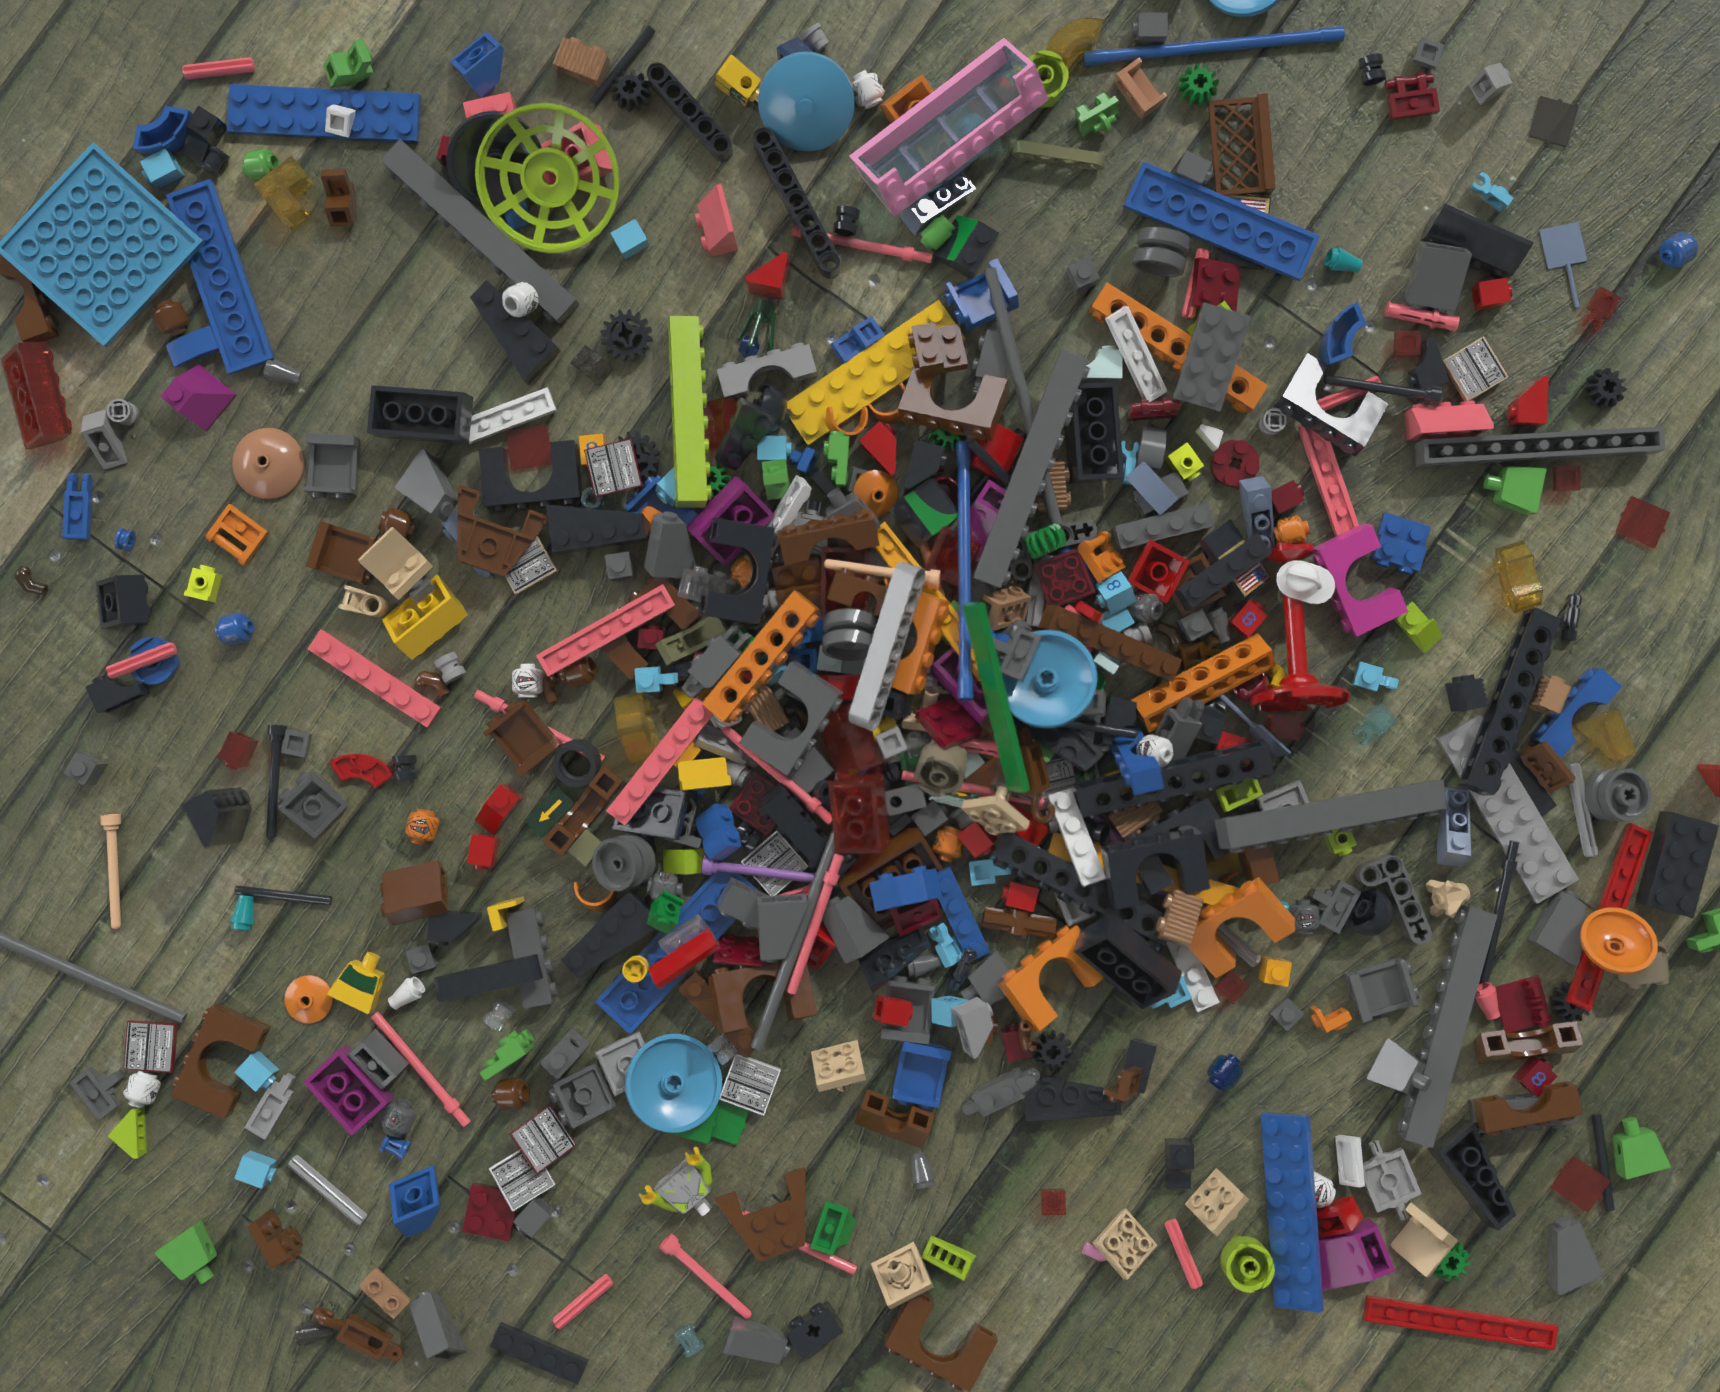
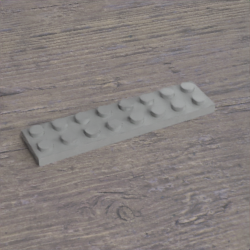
M1481 715L1474 716L1437 738L1459 778L1483 719ZM1493 742L1492 746L1494 751L1496 752L1497 744ZM1485 763L1484 770L1488 774L1489 767ZM1509 763L1506 770L1503 771L1500 779L1501 786L1495 795L1482 796L1467 789V791H1469L1471 798L1505 854H1507L1510 840L1520 842L1516 861H1518L1516 873L1534 903L1538 904L1578 881L1579 878Z

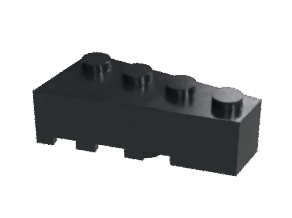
M1461 1119L1434 1143L1433 1148L1428 1147L1427 1150L1483 1223L1499 1231L1516 1216V1213L1504 1186L1500 1184L1496 1175V1168L1494 1164H1491L1486 1152L1487 1148L1479 1137L1475 1122Z

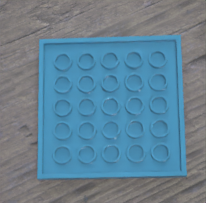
M93 142L1 239L0 254L97 341L108 348L205 242Z

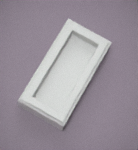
M1346 1135L1335 1136L1339 1184L1353 1187L1365 1186L1361 1138Z

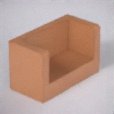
M1139 57L1116 74L1114 83L1142 120L1163 105L1167 95L1165 92L1159 95L1141 70L1142 60Z

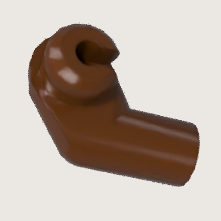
M422 671L415 678V682L419 687H434L440 698L450 693L449 688L438 673Z
M545 672L543 676L542 692L547 704L558 700L554 688L560 679L559 672L550 677Z
M1024 1020L1020 1023L1018 1030L1020 1046L1024 1052L1034 1053L1037 1041L1029 1039L1032 1024Z

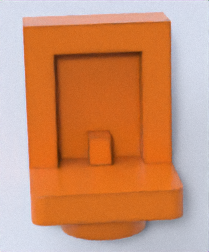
M1313 1006L1310 1008L1313 1013L1310 1017L1317 1029L1321 1028L1325 1032L1333 1029L1334 1031L1341 1030L1348 1025V1021L1352 1020L1348 1010L1342 1007L1326 1016H1323L1318 1007Z

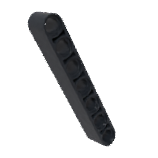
M767 127L758 128L753 133V144L757 156L820 274L826 279L836 278L840 273L841 267L840 258L775 135ZM761 139H768L770 141L766 145L758 143ZM773 159L781 161L776 166L770 165L769 162ZM785 179L792 182L789 186H782L780 184ZM794 200H800L803 202L802 205L798 207H794L791 205V203ZM807 220L814 223L808 228L802 226V223ZM822 241L825 245L822 248H815L813 243ZM829 261L836 264L832 269H827L823 265Z

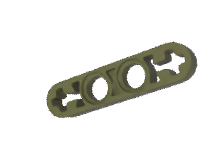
M1021 140L1013 143L1012 156L1018 159L1095 171L1104 168L1105 155L1099 152Z

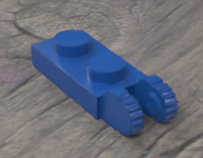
M69 473L67 476V489L64 493L62 537L67 540H90L93 476L85 473L82 477L81 491H77L78 476L76 473Z

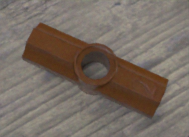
M985 906L982 927L1005 930L1007 933L1028 936L1030 934L1054 938L1057 918L1042 914H1032V912L1022 909L1010 908V910Z

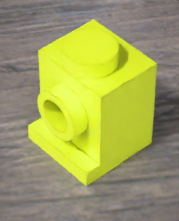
M200 565V569L192 568L188 588L184 595L216 602L222 575L214 573L215 568ZM202 578H203V579H204V584H203L202 586H200L201 580H202Z

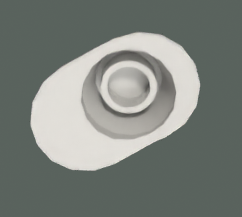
M1296 560L1287 562L1277 573L1276 582L1279 590L1290 598L1307 603L1320 604L1326 602L1331 598L1335 590V582L1330 572L1321 566Z

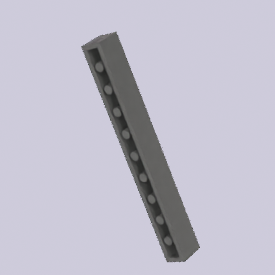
M399 139L382 157L381 161L386 166L384 171L393 180L398 177L403 182L401 187L411 196L414 193L421 198L419 203L428 212L433 209L438 214L437 220L446 228L449 225L456 230L454 235L465 244L468 241L474 246L471 250L481 260L486 257L491 262L489 267L499 276L501 273L507 276L509 279L506 282L510 286L519 282H526L533 286L538 295V306L544 310L541 314L549 322L553 323L556 321L561 326L580 305L566 289L402 140Z
M1063 349L1059 352L972 579L1000 589L1002 584L1007 585L1011 572L1007 570L1010 562L1015 563L1019 555L1020 549L1016 548L1019 539H1025L1029 529L1025 525L1028 516L1033 518L1038 504L1034 503L1037 494H1042L1047 481L1043 480L1046 471L1050 472L1053 467L1055 458L1051 456L1054 448L1059 450L1064 436L1060 435L1063 426L1068 427L1073 415L1069 410L1071 404H1077L1082 390H1079L1078 386L1081 380L1086 381L1090 371V367H1087L1089 359Z
M1664 426L1423 439L1415 443L1416 468L1653 455L1665 450Z
M1443 779L1430 780L1216 819L1215 824L1220 849H1229L1230 853L1245 851L1244 846L1252 845V849L1267 847L1266 842L1274 841V845L1288 843V838L1296 837V840L1310 839V834L1317 833L1318 836L1333 834V829H1339V832L1354 830L1355 825H1360L1361 828L1376 826L1375 822L1381 820L1382 824L1397 822V817H1403V820L1418 818L1419 813H1424V816L1437 815L1440 809L1448 808Z
M1462 905L1461 909L1456 913L1455 922L1457 925L1455 932L1449 938L1450 950L1443 960L1442 968L1444 972L1442 979L1440 978L1436 985L1437 997L1435 1002L1431 1004L1429 1012L1431 1016L1429 1025H1426L1423 1032L1424 1044L1417 1053V1058L1426 1065L1422 1074L1430 1078L1432 1082L1426 1092L1415 1087L1412 1094H1407L1405 1097L1404 1116L1400 1118L1397 1126L1398 1135L1404 1140L1431 1148L1434 1147L1498 915L1465 905Z

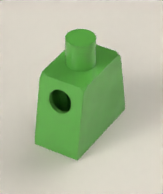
M1505 467L1499 471L1498 476L1488 474L1485 477L1483 487L1495 491L1494 503L1526 516L1534 515L1538 512L1547 469Z
M1636 1117L1623 1119L1622 1123L1625 1132L1615 1134L1612 1137L1616 1173L1627 1180L1671 1168L1655 1132L1646 1127L1639 1128Z
M201 1220L155 1252L156 1256L179 1280H184L194 1273L202 1285L214 1276L207 1263L215 1258L217 1253Z

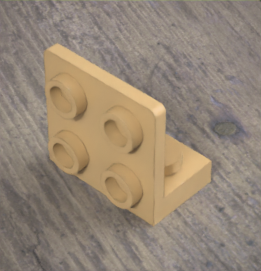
M393 527L382 535L358 559L359 563L383 583L398 600L433 567Z
M1410 1203L1405 1210L1412 1217L1390 1246L1425 1277H1429L1458 1240L1420 1208Z

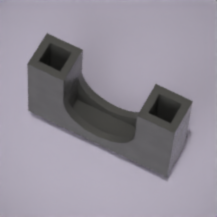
M797 661L789 663L777 683L797 695L805 703L808 710V724L804 732L798 737L786 738L775 733L761 722L755 721L751 723L739 742L785 775H789L793 771L795 773L798 772L804 763V760L801 758L806 751L808 753L811 752L817 743V740L814 738L819 731L822 733L830 722L827 719L832 711L835 713L843 702L840 699L843 695L842 691Z

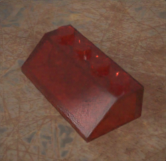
M47 342L17 343L1 358L25 450L63 441L71 434L72 423L67 418L65 411L66 401L64 396L61 395L59 376L54 370L53 353L49 350Z

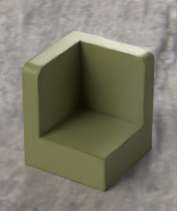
M587 828L568 849V852L586 867L592 862L594 851L602 841L592 834L590 828Z

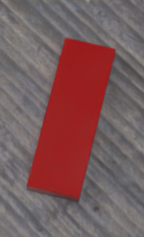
M707 928L649 967V973L655 985L661 989L720 949L713 933Z

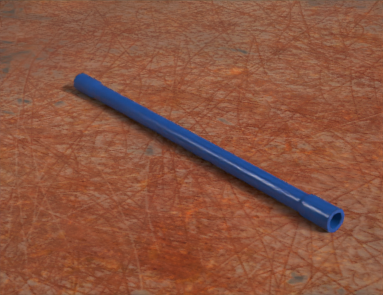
M1343 26L1321 28L1319 30L1113 50L1083 51V65H1101L1108 62L1136 60L1139 57L1140 59L1315 42H1338L1344 40L1345 31Z
M966 441L956 444L959 576L958 700L960 701L973 700L971 640L962 608L963 604L971 602V449L968 447L969 442Z

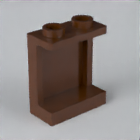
M320 521L306 567L367 585L374 575L361 565L358 559L378 539Z
M525 699L519 704L513 701L504 709L506 714L502 718H499L498 715L486 724L489 728L483 732L485 736L490 734L518 766L514 771L519 777H522L561 744L560 740Z

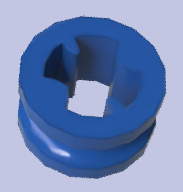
M120 528L115 536L114 544L116 549L124 548L125 551H131L136 541L135 531L129 530L127 532L126 529Z

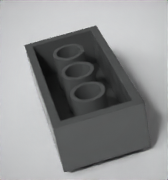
M1202 303L1172 398L1221 411L1251 316L1208 303Z

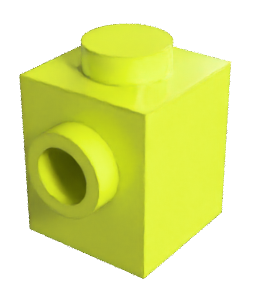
M1188 442L1164 459L1172 472H1178L1182 481L1187 479L1190 482L1201 474L1199 469L1204 466Z

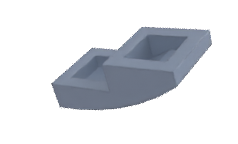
M1145 461L1140 463L1126 476L1127 480L1159 515L1178 500V497Z

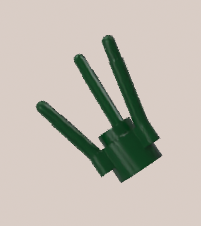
M757 299L755 306H751L750 313L740 330L737 340L741 341L752 319H754L755 324L748 343V347H752L760 323H767L769 320L768 352L773 350L774 324L777 313L773 312L775 305L770 301Z

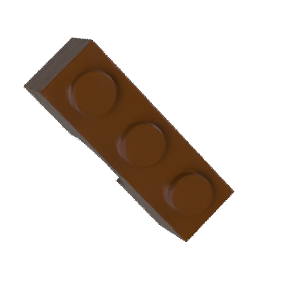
M842 567L841 571L835 570L827 599L851 606L856 594L868 591L875 598V606L872 613L880 616L890 583H888L887 587L878 584L879 579L865 575V578L862 579L855 576L856 571Z
M867 1089L859 1105L854 1124L922 1149L930 1134L935 1114L914 1106L906 1113L895 1112L888 1106L890 1097Z

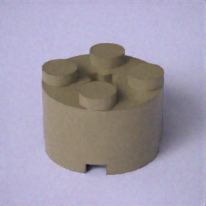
M932 739L930 743L922 748L915 770V779L917 778L921 789L934 796H945V793L951 792L952 794L957 793L963 785L968 765L967 751L959 746L943 750Z
M1658 943L1656 957L1648 968L1635 974H1617L1618 980L1629 983V987L1633 989L1643 988L1645 984L1650 983L1656 985L1669 983L1670 974L1666 946Z

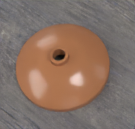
M262 428L247 434L239 442L234 451L232 467L237 482L247 493L261 499L271 500L286 496L298 486L304 474L305 458L300 445L291 435L275 428ZM263 457L267 459L265 465L260 464V460Z

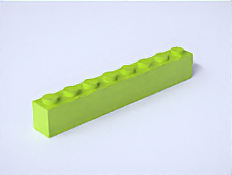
M670 316L668 322L676 508H705L707 500H711V485H707L706 477L710 476V463L705 461V453H709V440L704 439V430H708V417L703 416V408L707 406V395L702 393V385H705L706 373L705 370H701V362H704L705 352L704 348L700 347V339H703L704 331L703 325H699V316Z

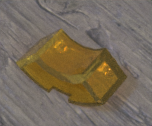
M1082 18L1064 25L1053 35L1046 50L1058 54L1063 59L1064 64L1067 65L1069 60L1075 55L1083 53V51L1096 49L1104 19Z
M1524 541L1496 548L1495 559H1493L1492 564L1495 572L1498 573L1503 590L1502 600L1506 606L1509 605L1513 613L1540 606L1542 604L1543 587L1536 574L1534 555Z

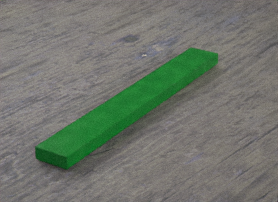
M968 602L963 604L962 608L1007 790L1024 793L1030 790L986 607L984 603Z

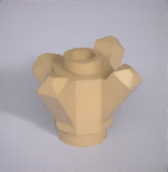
M1431 879L1426 883L1427 891L1432 893V901L1434 903L1430 907V914L1435 917L1445 912L1446 915L1454 918L1460 906L1470 899V891L1464 883H1454L1449 880L1441 882Z

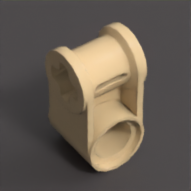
M347 585L344 586L346 592L343 602L339 604L338 608L379 618L387 614L389 604L385 598L367 593L361 589ZM377 600L379 603V607L375 612H373L371 610V604L373 601Z

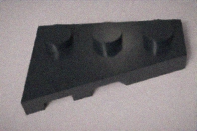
M740 397L737 402L738 409L736 414L732 415L730 419V429L723 436L715 456L718 464L735 471L778 420L777 415L772 411Z

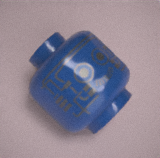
M1677 233L1664 240L1660 245V258L1665 265L1671 268L1681 267L1696 257L1698 243L1688 233Z
M234 613L221 617L215 630L220 641L228 646H234L250 641L255 627L253 621L244 613Z

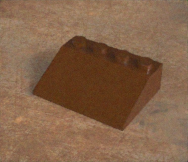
M914 823L859 856V861L845 873V877L842 880H838V884L846 897L850 896L885 931L893 926L894 922L889 909L875 912L869 883L878 881L879 875L892 873L893 877L911 874V869L926 866V870L936 869L937 872L943 870ZM907 905L900 906V907L897 908V910H898V909H901V908H903V907H905V906H907Z

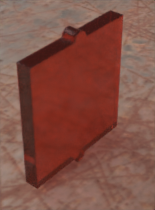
M547 424L506 431L508 443L506 451L510 456L512 470L552 464L551 441Z
M1630 496L1624 512L1620 513L1622 517L1615 533L1654 549L1661 533L1665 532L1664 526L1670 512Z
M1573 1155L1566 1166L1559 1170L1560 1174L1550 1187L1588 1213L1595 1202L1602 1198L1601 1194L1611 1180Z

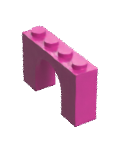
M1365 523L1313 548L1315 554L1313 561L1315 565L1328 570L1333 576L1335 590L1332 594L1331 603L1337 612L1339 611L1342 620H1340V624L1346 633L1356 637L1408 612L1398 589L1390 587L1370 598L1355 600L1346 588L1345 577L1349 566L1359 557L1381 547L1373 526Z

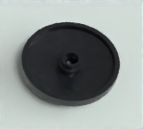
M485 111L472 115L454 130L448 142L446 162L450 179L463 197L480 207L483 206L477 192L475 179L479 147L486 133L495 122L507 114L506 112ZM516 117L525 130L531 128L523 120ZM508 123L494 137L487 157L502 160L507 146L517 136ZM537 135L530 136L538 149L542 148ZM522 142L514 150L510 158L511 162L523 164L530 155ZM485 167L486 188L490 200L495 207L506 200L500 183V169ZM508 171V182L514 195L523 189L520 174Z

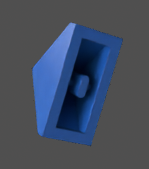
M817 649L789 650L787 653L789 656L785 661L787 666L790 662L797 661L815 674H818Z

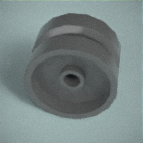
M1142 228L1138 233L1136 243L1140 249L1134 252L1132 265L1139 271L1156 276H1181L1184 274L1186 259L1183 255L1189 252L1191 239L1182 232L1168 228Z
M855 609L835 610L824 615L823 632L825 635L822 639V652L826 656L838 660L857 661L866 659L876 629V618L874 615Z
M1634 769L1600 770L1590 777L1584 790L1588 810L1595 818L1602 821H1636L1642 818L1649 810L1652 800L1648 780Z
M625 834L601 842L595 849L592 858L593 871L597 880L610 891H622L641 885L650 879L655 869V855L652 847L645 838L638 834Z

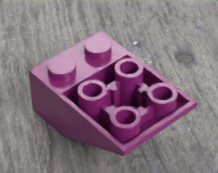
M988 480L970 509L971 558L979 562L1006 492L1005 489ZM958 529L949 542L956 549H958Z
M1370 1218L1360 1221L1351 1233L1319 1238L1322 1291L1372 1281L1396 1271L1379 1229Z

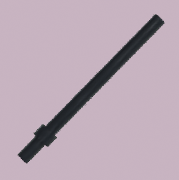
M1513 840L1509 841L1506 858H1503L1501 865L1503 872L1493 913L1498 916L1480 980L1484 982H1489L1513 871H1516L1518 864L1516 856L1520 842Z

